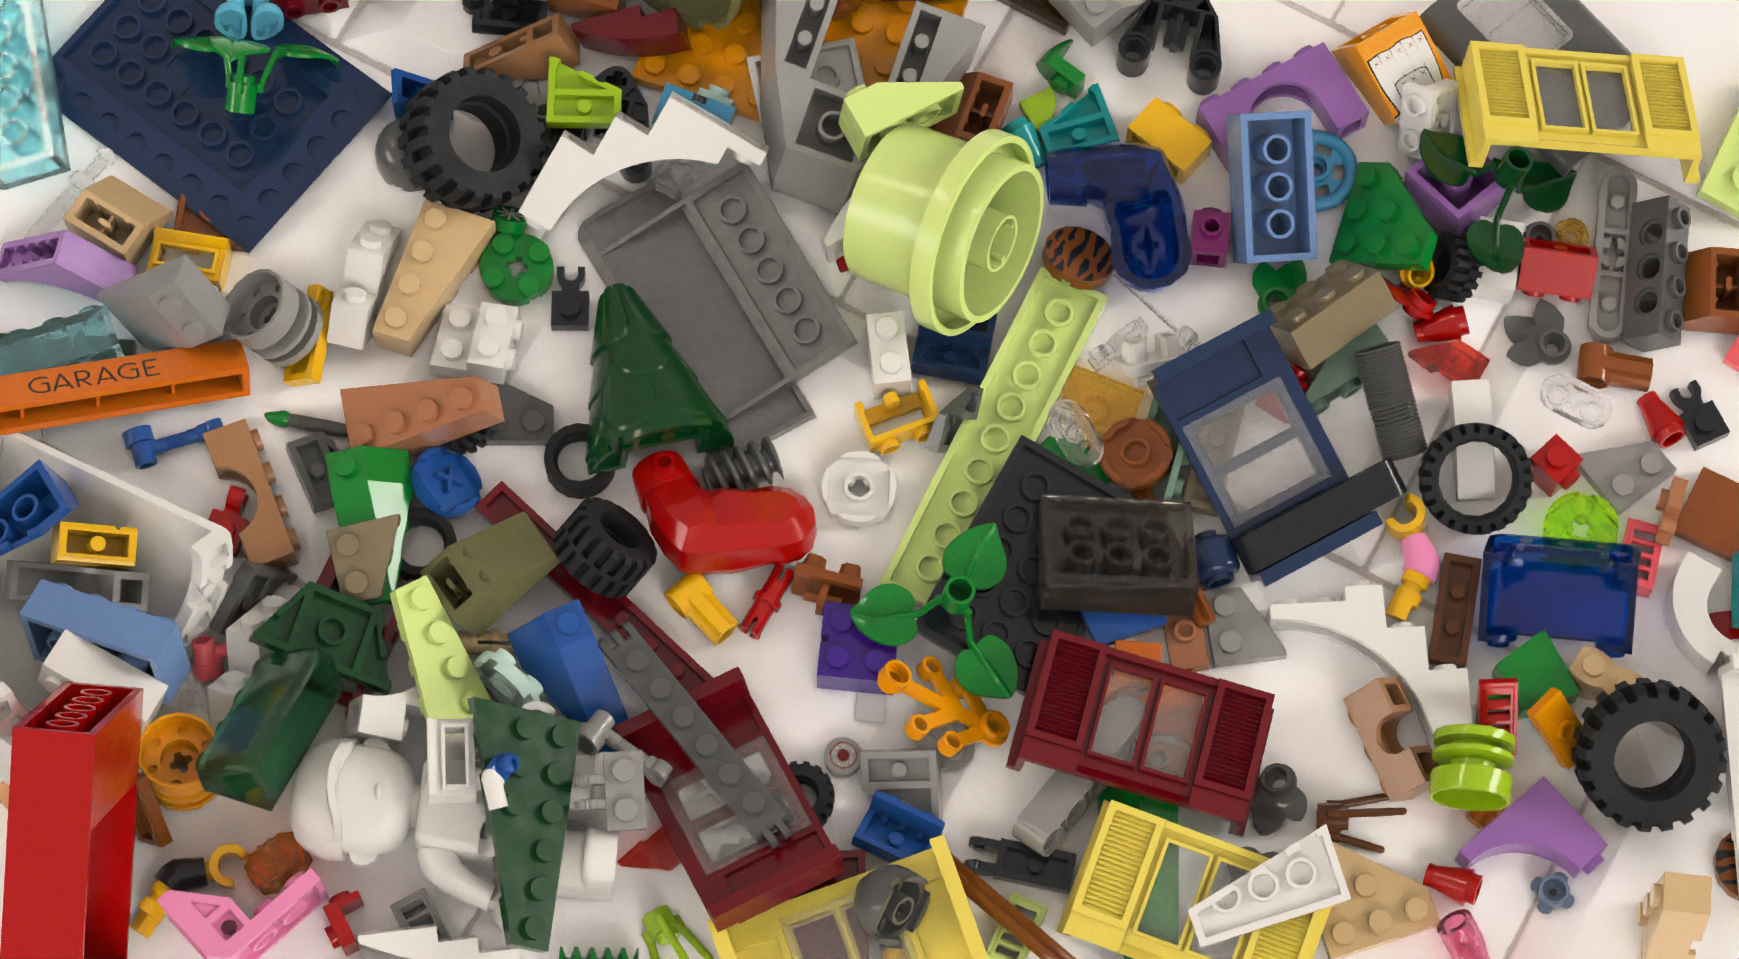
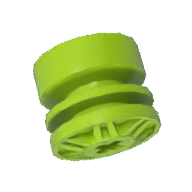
M1453 724L1437 728L1433 734V743L1436 747L1432 751V759L1440 764V766L1433 768L1430 772L1429 798L1431 801L1441 806L1465 811H1495L1509 807L1512 799L1513 778L1503 770L1511 768L1514 764L1515 758L1512 752L1515 750L1516 738L1513 734L1503 729L1478 724Z

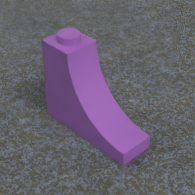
M66 229L5 242L2 244L0 251V281L4 283L19 281L51 285L82 294L99 302L101 301L97 297L98 291L133 277L137 268L135 265Z
M1543 776L1461 848L1454 860L1461 868H1470L1483 859L1499 854H1530L1558 865L1570 876L1576 878L1582 871L1590 875L1605 861L1601 855L1608 844Z

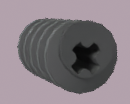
M767 436L761 439V449L753 441L747 442L746 454L739 446H734L732 458L729 457L725 450H721L718 453V463L715 462L711 455H705L704 467H701L707 491L715 488H731L733 485L737 489L745 490V481H749L754 488H759V477L761 476L771 485L773 484L774 472H778L784 480L777 451Z

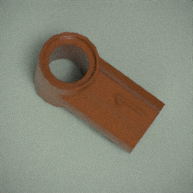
M1599 342L1583 343L1580 345L1576 383L1588 389H1604L1608 386L1647 392L1653 373V358L1613 352L1611 346Z

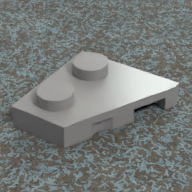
M1653 441L1579 454L1584 460L1578 471L1616 516L1622 514L1674 475L1677 470Z

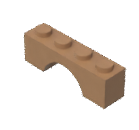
M242 419L203 433L218 478L241 482L253 490L257 496L256 513L250 524L239 533L248 561L284 568L299 564L295 551L301 550V546L294 528L286 530L282 518L289 516L283 497L282 495L274 497L270 487L271 484L277 483L269 461L262 463L258 451L264 450L258 429L249 430L246 419Z

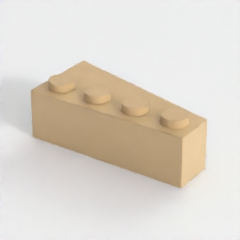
M427 199L424 200L372 329L376 346L409 357L413 356L439 320L438 316L445 308V304L453 301L458 294L459 287L469 273L472 274L479 265L482 253L497 235L495 221L459 209L448 208L437 202L432 203Z

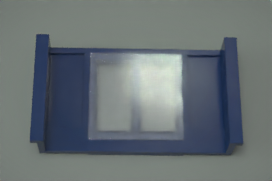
M1271 309L1256 315L1152 370L1151 373L1154 378L1147 381L1164 417L1177 437L1219 517L1226 535L1230 536L1232 540L1349 478L1270 328V325L1277 322ZM1376 510L1371 511L1272 565L1249 575L1251 582L1261 581L1263 586L1267 587L1382 525L1383 522Z

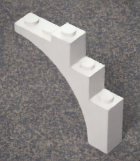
M1368 580L1351 582L1349 586H1344L1340 601H1336L1334 597L1328 596L1318 597L1313 602L1298 603L1296 599L1286 598L1277 600L1275 604L1269 605L1266 621L1272 630L1296 631L1329 639L1354 650L1377 666L1387 677L1398 676L1418 717L1428 745L1431 746L1432 750L1436 747L1433 743V734L1437 728L1453 724H1473L1468 669L1457 668L1455 664H1441L1435 666L1434 670H1429L1425 626H1414L1412 622H1399L1391 625V628H1387L1382 584L1372 585V582Z

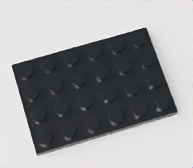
M1021 435L968 527V529L982 524L995 523L1007 559L1005 575L996 586L987 590L976 589L975 596L970 605L972 610L973 639L977 644L983 637L994 635L1007 643L1014 654L1017 664L1018 682L1015 691L1022 696L1025 695L1039 640L1047 642L1053 629L1083 637L1087 629L1081 617L1078 602L1084 581L1099 567L1108 564H1123L1152 513L1150 509L1024 435ZM944 571L925 605L933 600L936 595L942 594L947 581L951 578ZM937 605L916 619L917 634L957 657L963 650L970 649L966 641L964 616L962 614H950L942 605Z

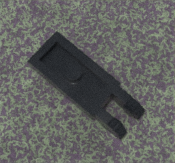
M978 836L970 837L968 846L980 852L998 853L996 864L977 859H966L964 864L974 873L982 876H993V879L1069 895L1077 854L1055 850L1048 857H1044L1022 842L1001 838V841Z

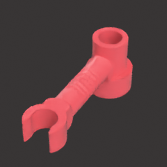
M201 636L193 639L191 643L194 661L191 665L194 679L200 682L218 679L224 674L222 661L223 658L228 657L227 643L215 644V639L212 636Z

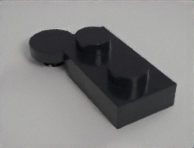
M462 0L464 11L469 15H473L471 23L472 33L506 36L548 17L549 12L548 1L529 0L523 8H518L504 0Z

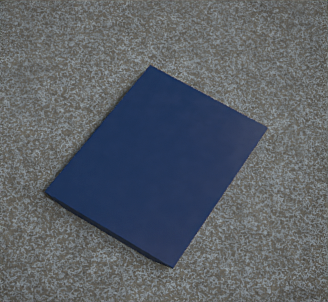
M105 0L51 57L30 87V90L176 200L181 198L182 193L186 197L185 206L202 218L199 213L200 210L212 221L207 222L227 238H230L248 254L392 97L391 92L291 19H284L283 29L275 36L265 40L253 39L251 36L252 7L245 6L247 33L239 41H253L271 48L270 53L245 55L244 73L254 75L255 83H258L275 50V45L302 44L313 46L339 59V66L337 67L324 58H280L276 61L264 85L263 94L257 93L254 114H240L225 110L228 88L225 87L226 75L223 58L215 52L196 51L182 46L171 48L172 41L176 38L227 37L219 32L214 24L215 11L220 4L227 2L226 0ZM238 59L231 62L232 74L237 73Z

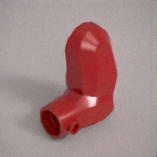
M671 450L650 454L633 468L632 480L642 512L646 514L651 535L665 557L684 574H734L769 564H787L801 560L813 549L817 535L814 508L806 497L791 488L766 486L746 490L715 488L706 491L700 487L699 481L681 454Z

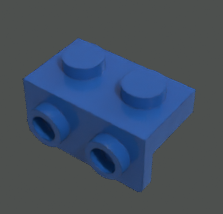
M876 790L869 809L856 830L851 844L892 863L931 849L932 846L929 839L942 835L945 822L928 811H921L902 802L901 799L894 795Z

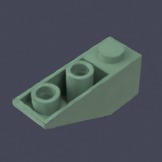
M1377 324L1332 354L1324 362L1305 394L1316 416L1325 412L1333 400L1340 396L1343 399H1347L1361 389L1362 386L1360 384L1362 381L1354 353L1369 346L1389 342Z

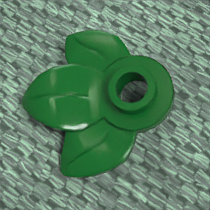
M1302 260L1289 262L1277 271L1266 262L1258 264L1252 275V286L1259 296L1257 302L1259 314L1270 308L1269 304L1272 302L1288 300L1296 294L1299 286L1307 282L1306 268Z

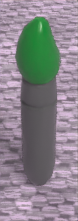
M285 410L270 411L264 414L269 423L278 427L290 426L315 433L322 431L330 436L348 437L346 424L291 414Z

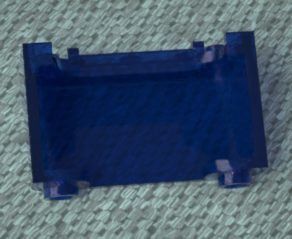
M1494 534L1489 536L1483 552L1478 641H1485L1491 647L1504 648L1508 647L1510 642L1516 641L1518 635L1534 637L1539 632L1545 630L1549 638L1595 642V648L1603 651L1610 658H1622L1625 654L1632 655L1641 568V548L1623 543L1516 534Z

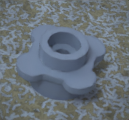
M1555 872L1544 879L1536 877L1531 882L1530 888L1536 893L1538 899L1537 909L1542 914H1550L1553 909L1560 907L1569 909L1574 904L1575 899L1570 894L1568 877L1564 873ZM1554 890L1556 895L1550 896L1549 891Z

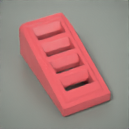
M1628 518L1611 589L1649 598L1655 583L1662 545L1651 540L1633 536L1634 530L1656 536L1658 525ZM1631 543L1651 548V553L1632 549ZM1631 556L1649 561L1646 566L1628 561V558ZM1626 569L1645 573L1646 576L1642 578L1627 574Z

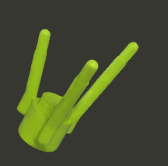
M662 905L651 910L641 919L646 929L641 936L648 947L651 959H660L656 942L660 946L671 944L679 959H689L677 939L680 933L704 959H714L703 944L685 926L680 915H673L668 905Z

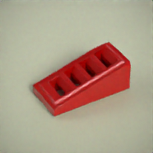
M1517 678L1479 679L1475 724L1486 726L1505 724V726L1494 727L1503 729L1513 734L1516 738L1515 750L1512 752L1513 756L1517 753L1518 680ZM1490 695H1508L1507 698L1488 699ZM1487 710H1506L1499 712H1487Z

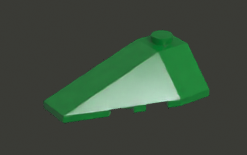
M357 446L327 453L325 458L339 527L394 514H400L401 516L400 527L398 526L393 545L392 561L387 570V581L383 597L363 601L372 606L391 602L390 593L398 588L403 559L401 556L403 540L408 530L409 520L407 517L410 500H413L414 495L410 477L412 467L408 450Z

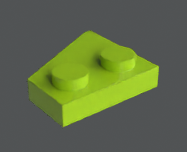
M549 56L547 128L608 129L617 112H622V89L607 82H599L593 75L583 70L578 72L562 64L561 59Z

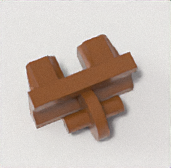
M809 553L803 563L797 562L791 593L803 596L805 601L817 603L815 614L823 616L824 602L857 605L860 601L863 579L860 578L861 567L859 565L846 562L841 564L838 573L826 569L827 560L823 556Z

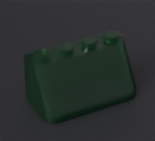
M307 647L265 654L255 662L252 674L245 686L237 692L233 705L225 719L218 723L214 737L206 750L201 752L197 758L196 772L205 791L272 812L345 688L328 651Z

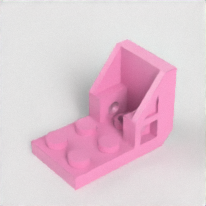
M310 868L304 874L298 872L285 883V890L274 900L268 898L255 909V916L251 920L230 897L168 890L157 901L168 920L203 959H260L329 899V896L321 878Z

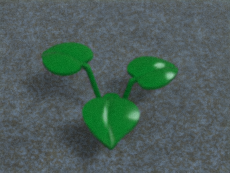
M224 36L182 37L174 39L171 44L172 49L182 46L196 51L215 52L223 58L226 75L225 87L228 88L225 110L240 114H254L257 93L263 94L264 85L276 61L280 58H324L337 67L339 66V59L313 46L302 44L275 45V50L258 83H255L254 75L244 73L245 55L270 53L271 48L266 45L248 40L239 41ZM238 59L237 73L232 74L231 62Z
M995 523L982 524L968 529L949 543L943 554L942 565L944 572L951 578L947 581L942 594L936 595L933 600L922 608L914 610L915 601L912 594L904 587L891 583L874 587L850 610V617L858 630L872 641L885 646H901L913 640L918 631L915 618L923 616L937 605H942L950 614H962L964 616L966 641L970 649L963 650L956 658L955 676L957 681L966 691L976 696L1009 699L1013 696L1017 687L1018 671L1012 650L1007 643L994 635H987L976 644L973 639L971 620L972 610L970 605L975 596L976 589L987 590L996 586L1003 579L1007 569L1006 553Z

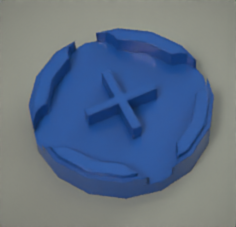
M442 446L428 448L414 461L410 471L411 485L416 496L428 509L440 516L449 518L465 516L481 499L479 496L482 489V480L475 466L459 452L453 454L446 451L447 448Z

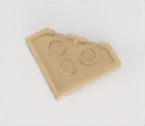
M1332 842L1351 900L1331 907L1321 935V940L1329 959H1342L1440 925L1441 921L1427 886Z

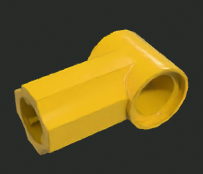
M685 574L663 593L670 606L682 618H688L714 647L730 637L739 626V622L714 596V591L701 574Z

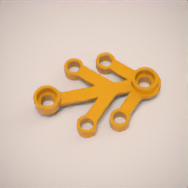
M926 656L916 666L917 675L925 682H932L937 693L912 681L911 671L902 661L890 660L879 670L877 684L884 693L892 695L902 692L937 710L926 715L914 714L904 724V731L912 740L919 741L930 730L958 721L970 728L958 733L951 730L947 731L938 739L937 748L946 757H954L963 747L980 741L986 746L993 748L1000 747L1006 742L1010 731V724L1007 718L999 711H988L980 696L966 691L959 684L956 676L948 682L942 672V665L937 658ZM959 699H965L970 710L964 708Z

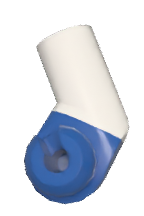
M499 753L494 756L482 773L481 780L489 811L508 806L503 785L511 773H516L520 766L518 757L513 753Z

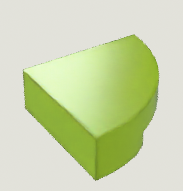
M1051 86L1019 102V109L1028 122H1033L1037 136L1039 135V128L1053 118L1055 112V94Z

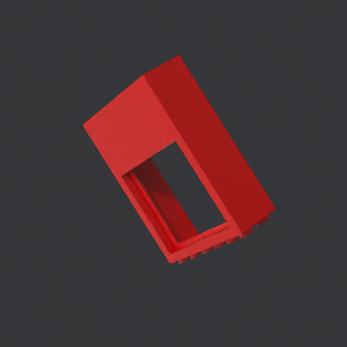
M65 681L13 727L0 959L128 958L144 688Z

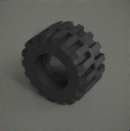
M599 497L584 499L553 536L554 550L568 573L584 587L607 598L615 597L619 599L627 596L657 560L656 556L658 554L654 546L655 542L638 519L620 505Z

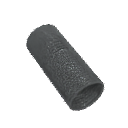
M1400 341L1380 343L1354 353L1362 381L1361 384L1363 385L1362 388L1364 389L1363 392H1365L1364 395L1367 400L1366 403H1368L1367 406L1369 407L1368 410L1371 412L1370 416H1372L1373 429L1376 432L1375 435L1382 460L1389 457L1393 461L1419 455L1428 450Z

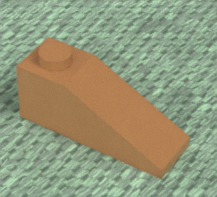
M557 12L464 54L463 67L473 66L476 70L482 67L490 68L495 71L496 77L504 73L513 80L548 79L549 56L561 59L562 64L572 69L580 65V42L561 14Z

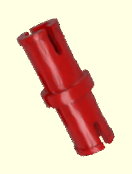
M783 564L773 565V569L761 590H756L752 596L754 602L738 626V629L746 635L753 622H756L750 634V637L753 639H760L761 633L773 612L777 613L781 608L782 603L780 600L794 579V571L787 568L781 580H778L785 566Z

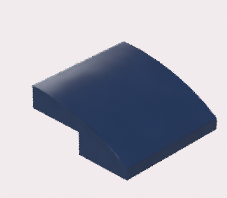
M997 314L984 322L976 323L967 331L956 336H946L919 324L910 366L911 373L981 385L986 375Z

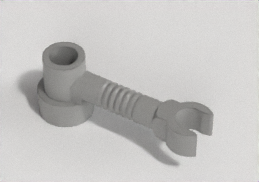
M596 710L587 723H581L577 749L586 755H596L605 744L616 752L638 750L632 743H629V741H626L625 738L623 739L622 736L612 730L615 721L604 710ZM642 751L644 775L652 784L662 787L669 778V773L673 770L672 766L666 761L658 759L653 755L649 756Z

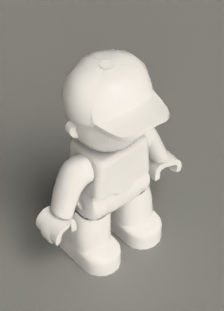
M540 701L529 702L521 707L550 715L556 714V710L553 707ZM464 733L449 734L445 737L446 784H466ZM330 738L317 742L305 751L297 766L291 786L290 823L295 840L306 852L328 861L347 862L348 857H350V862L355 867H368L374 864L378 856L391 853L399 848L406 841L410 829L415 830V851L422 874L435 887L486 912L489 908L494 910V919L498 927L503 930L499 904L501 891H497L495 884L487 881L465 866L483 867L494 871L492 857L495 856L492 836L488 834L482 791H476V803L429 805L427 760L423 765L421 783H416L414 771L410 764L401 755L390 750L389 745L380 739L369 738L365 740L363 745H360L359 740L354 738ZM603 752L598 753L595 757L576 755L573 777L604 775ZM475 753V767H481L479 753ZM572 783L568 819L607 823L606 810H574V802L580 799H605V786L579 788L573 786ZM597 827L591 828L587 832L566 830L556 896L611 901L619 832H607L606 828Z

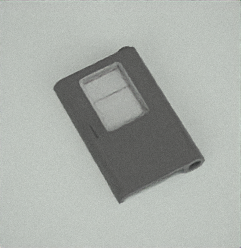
M1437 0L1420 15L1433 43L1455 66H1462L1470 40L1522 44L1526 48L1628 56L1631 53L1580 0ZM1535 66L1546 125L1583 128L1572 69ZM1585 70L1596 129L1621 130L1631 122L1622 74ZM1535 148L1563 178L1580 161L1592 153Z

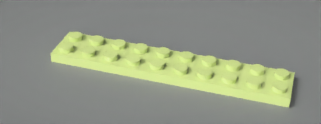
M1040 267L980 385V388H984L977 419L962 420L880 581V585L891 583L900 585L912 594L916 605L920 607L925 605L944 571L942 559L946 547L954 538L968 529L1019 437L1024 435L1037 443L1108 302L1109 296L1094 289L1086 290L1070 287V282L1064 279L1060 282L1053 278L1045 267Z

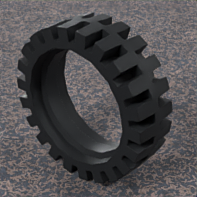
M1486 423L1459 424L1439 434V437L1429 444L1428 450L1423 454L1421 467H1419L1418 471L1419 491L1430 513L1446 527L1464 534H1490L1491 532L1506 528L1505 526L1509 523H1513L1518 518L1519 513L1523 512L1526 508V502L1532 494V464L1530 458L1525 453L1524 447L1505 430ZM1469 442H1486L1498 448L1507 458L1512 472L1511 489L1505 501L1494 511L1480 516L1464 515L1454 510L1443 498L1439 486L1440 468L1446 456L1457 446Z

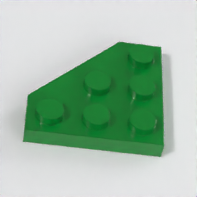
M1359 162L1355 182L1348 196L1329 258L1331 264L1339 260H1347L1373 269L1429 270L1438 236L1427 223L1422 214L1423 211L1412 193L1404 185L1400 173L1391 163Z

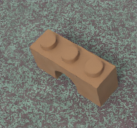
M1398 676L1376 678L1345 697L1343 700L1348 709L1349 720L1357 728L1364 744V752L1373 763L1380 778L1381 789L1389 797L1390 802L1412 800L1429 790L1430 772L1433 768L1440 766L1432 759L1433 750L1431 746H1413L1404 749L1397 738V726L1400 720L1405 715L1414 711Z

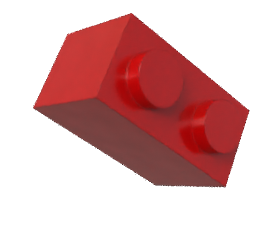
M1523 237L1525 242L1524 256L1518 266L1517 290H1522L1523 294L1531 297H1543L1544 293L1559 295V299L1573 303L1581 302V299L1591 300L1599 259L1596 247Z

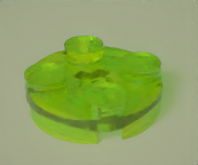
M1570 492L1556 499L1546 513L1541 527L1545 546L1557 560L1565 563L1569 568L1581 569L1583 567L1595 566L1604 561L1616 545L1619 528L1618 517L1612 506L1600 496ZM1577 522L1580 526L1586 523L1589 526L1586 532L1588 537L1575 536L1572 533L1574 530L1572 523Z

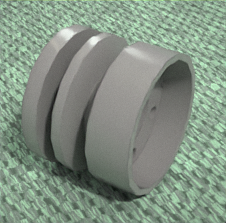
M258 269L246 274L234 285L226 297V300L231 304L224 326L226 333L274 366L287 367L299 362L312 350L320 337L323 327V311L319 303L271 269Z

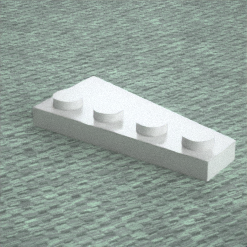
M1327 825L1321 826L1244 876L1188 909L1200 948L1351 900Z

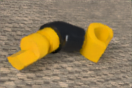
M225 844L218 847L207 862H205L204 857L170 860L153 876L156 881L150 888L152 894L150 897L145 895L139 902L137 907L140 909V912L129 926L148 939L165 916L157 899L168 890L190 892L208 886V881L214 880L222 888L235 890L233 878L223 876L220 873V865L226 858L236 857L243 862L250 858V855L243 847L237 844Z

